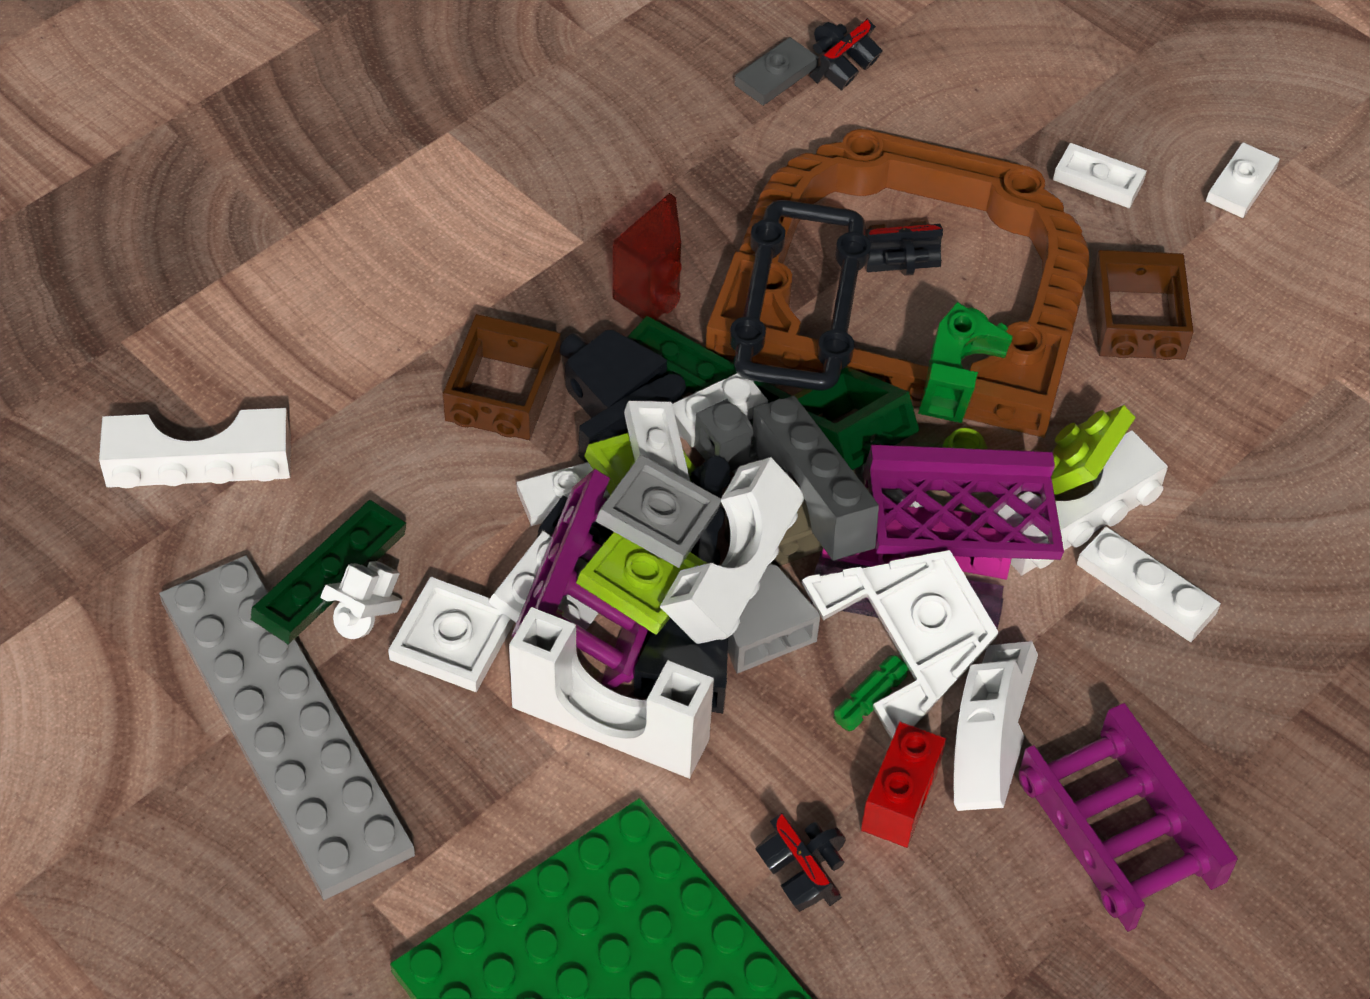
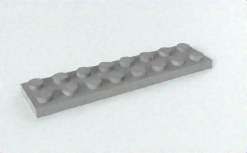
M247 555L162 591L159 595L169 618L324 901L414 857V846L295 639L288 645L250 620L252 607L268 592Z

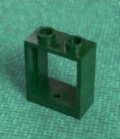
M847 366L841 370L840 378L834 387L824 391L804 389L793 395L852 470L866 463L871 445L895 446L919 431L909 391ZM854 408L858 410L837 423L832 422ZM875 434L874 441L870 442L871 436Z

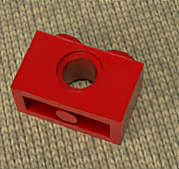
M899 722L867 798L861 831L908 848L939 771L946 738Z

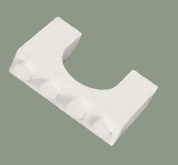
M531 607L509 644L512 708L690 779L710 737L714 678L667 660L647 700H638L620 695L597 682L580 664L576 652V624Z

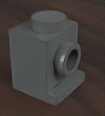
M725 399L696 413L694 447L705 461L709 457L720 455L728 461V465L731 466L730 471L732 472L740 466L757 459V453L750 445L751 437L753 436L752 425L748 417L736 405L731 404L728 399Z

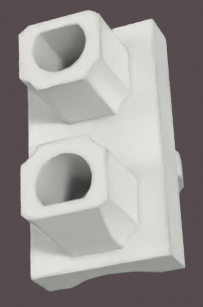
M378 561L369 562L367 567L354 563L348 564L341 583L326 584L320 598L326 601H340L333 615L334 626L338 633L349 639L362 638L372 630L375 616L397 613L402 599L392 595V591L400 573Z

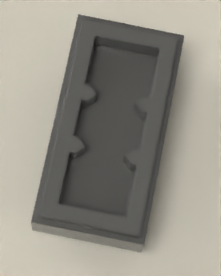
M789 37L736 74L735 86L764 106L816 69L819 57Z

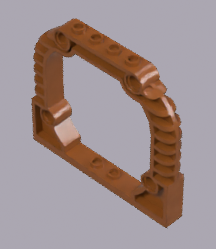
M857 129L847 133L843 138V142L819 146L816 154L803 153L788 161L787 166L779 168L771 176L760 194L739 252L735 251L707 325L706 349L726 360L734 362L735 351L730 345V328L735 320L743 317L756 255L750 246L751 229L755 223L763 220L764 212L772 202L790 200L814 204L833 192L854 196H868L888 188L987 212L991 221L999 228L1014 234L1027 236L1032 240L1042 259V278L1029 321H1019L1008 326L1006 332L1012 335L1013 339L1006 357L990 356L971 364L970 371L978 373L975 389L964 419L1037 437H1046L1088 275L1089 250L1077 220L1064 212V206L1060 199L1045 190V179L1038 170L1020 164L890 134ZM781 217L780 224L785 229L784 248L772 259L760 321L766 327L765 345L757 355L752 357V362L823 373L824 366L818 358L819 340L799 335L801 321L790 309L793 275L790 269L784 265V261L801 219ZM854 349L853 358L847 367L909 391L912 405L920 406L928 366L911 363L904 359H895L870 353L863 349Z

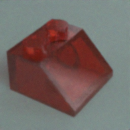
M670 193L613 241V299L643 319L648 316L657 320L664 313H670L677 306L681 297L679 292L680 272L682 269L681 235L676 197Z

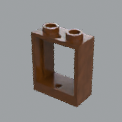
M1099 250L1092 275L1099 356L1185 360L1194 331L1184 253ZM1110 292L1167 294L1170 326L1113 324Z
M476 314L443 391L445 421L455 423L461 427H474L495 432L504 437H516L530 441L561 362V354L559 353L561 346L560 333ZM483 357L538 370L525 406L468 394Z

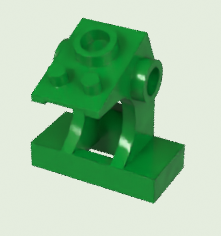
M957 302L939 323L933 341L918 414L962 423L975 389L978 372L964 369L961 360L974 353L1005 358L1013 336L1006 332L1008 327L1003 323H998L996 326L989 322L987 316L981 311L971 307L966 308Z

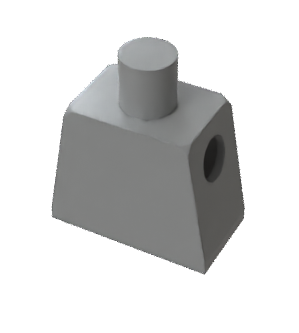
M770 564L767 566L759 581V590L745 606L739 618L740 624L737 630L728 637V653L737 674L817 642L820 614L776 565Z

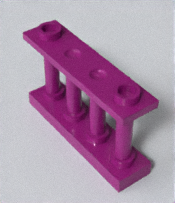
M594 469L571 489L511 636H515L531 607L571 622L562 616L563 611L558 608L562 597L567 594L622 627L614 648L576 625V647L607 665L601 684L612 690L623 682L629 683L634 678L635 667L640 658L638 656L648 629L576 583L578 572L574 570L577 560L584 557L590 561L602 547L592 541L593 535L589 533L592 523L596 521L601 507L607 501V498L603 495L610 478Z
M1122 703L1108 710L1100 733L1101 739L1048 764L1034 745L1026 748L1019 770V780L1026 794L1031 798L1035 797L1101 892V900L1106 911L1113 918H1118L1127 932L1137 927L1145 904L1142 899L1193 874L1198 877L1201 876L1210 890H1213L1228 882L1238 858L1125 703ZM1109 756L1113 759L1117 758L1127 772L1128 777L1076 802H1073L1059 782L1060 779ZM1135 795L1145 797L1155 811L1156 816L1101 842L1086 820ZM1164 834L1172 836L1183 850L1184 856L1129 882L1114 859Z

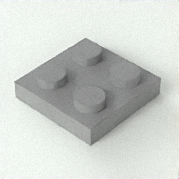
M640 455L601 507L596 522L679 568L717 513L721 504V498L647 457Z

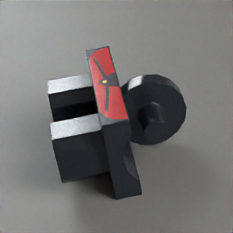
M867 18L844 37L847 29L843 24L836 26L830 22H823L814 32L816 43L813 45V49L818 54L823 52L825 54L820 58L821 65L810 74V77L817 84L827 77L842 91L859 73V70L848 60L850 57L864 70H867L883 52L870 37L876 26Z
M926 221L911 222L909 226L886 227L885 224L870 225L865 230V236L871 242L870 259L864 266L866 272L902 270L904 276L914 275L915 269L941 267V240L943 237L941 224H928Z
M783 813L773 818L770 822L776 831L768 835L755 849L773 874L795 859L802 867V871L780 885L795 908L800 912L822 899L829 906L842 898L819 863L826 861L833 871L843 866L845 862L838 851L843 847L846 839L841 830L832 828L823 832L819 824L813 822L805 828L806 834L811 839L806 846Z

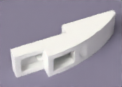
M1032 641L989 645L982 664L970 665L960 705L955 745L954 805L957 811L1004 808L1024 740V734L1018 721L1038 657Z

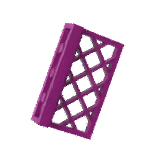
M871 445L863 470V480L865 488H869V493L879 504L876 554L926 555L950 550L953 556L1061 560L1064 548L1051 479L1055 468L1053 452ZM881 488L901 489L908 496L896 505L882 494ZM928 490L946 491L953 498L946 505L942 506L925 492ZM1027 491L1041 494L1042 504L1034 510L1016 495L1024 494ZM973 492H991L999 500L988 508L971 494ZM915 501L933 514L923 525L905 512ZM960 503L979 516L970 526H967L951 513ZM1005 505H1008L1025 518L1015 528L996 514ZM896 519L913 534L907 539L887 538L886 527ZM942 521L959 536L954 540H941L930 530ZM987 522L1004 535L1005 538L1000 542H988L977 531ZM1033 524L1048 536L1049 544L1033 543L1022 533Z

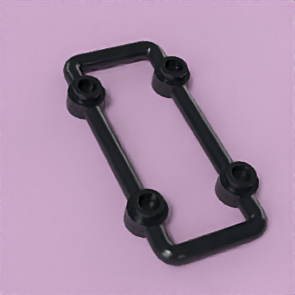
M778 200L768 205L764 212L763 220L758 221L752 226L750 246L756 255L743 317L735 320L730 328V345L735 351L734 368L740 376L751 381L817 391L830 389L837 384L841 370L851 363L853 358L854 340L848 334L858 271L868 263L871 251V242L865 236V220L858 212L838 207ZM781 217L848 226V233L841 235L836 244L835 256L841 267L831 328L830 331L821 335L818 344V358L824 366L823 373L752 362V357L757 355L765 345L766 327L760 321L772 259L784 248L785 229L780 224Z

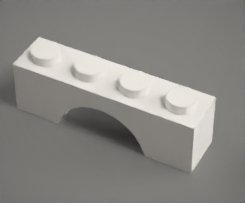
M286 408L240 410L233 423L227 429L211 438L198 441H183L163 434L155 427L148 414L102 416L99 462L106 487L178 486L187 483L207 482L222 484L228 481H271L274 479L290 478L291 434Z
M1132 430L1123 436L1098 477L1092 480L1095 489L1091 493L1076 500L1055 501L1064 550L1070 546L1079 547L1083 545L1095 531L1105 525L1111 527L1118 524L1130 510L1140 504L1147 506L1161 495L1163 491L1162 484L1168 466ZM1027 491L1018 496L1019 499L1034 510L1042 504L1041 497ZM1005 505L996 513L1014 528L1025 519L1008 505ZM1033 524L1022 533L1033 543L1049 544L1048 536ZM1012 558L1011 565L1022 576L1035 567L1044 568L1054 560Z
M771 457L740 466L721 498V503L726 511L730 525V546L722 565L718 566L714 563H708L680 570L660 605V608L696 644L726 639L737 630L740 624L739 618L745 606L759 590V581L763 573L778 555V546L786 531L798 518L797 511L804 500L803 493L798 485Z

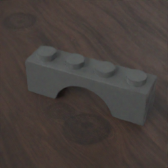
M793 396L755 406L753 409L752 448L757 453L759 460L771 457L784 472L790 471L794 476L807 504L812 533L831 559L834 561L875 549L879 504L798 399Z

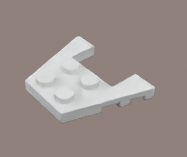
M950 550L890 561L889 564L867 568H850L840 573L824 576L818 574L802 579L805 590L823 620L867 597L915 679L913 683L873 704V708L891 740L899 722L915 727L999 633Z

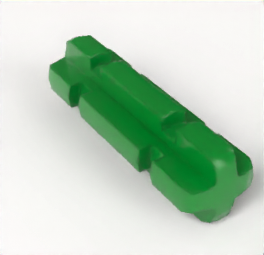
M897 655L887 656L878 665L880 670H873L850 693L851 698H845L835 708L833 719L844 730H854L863 721L862 716H868L874 710L873 704L887 697L892 692L891 687H897L907 677L909 668Z

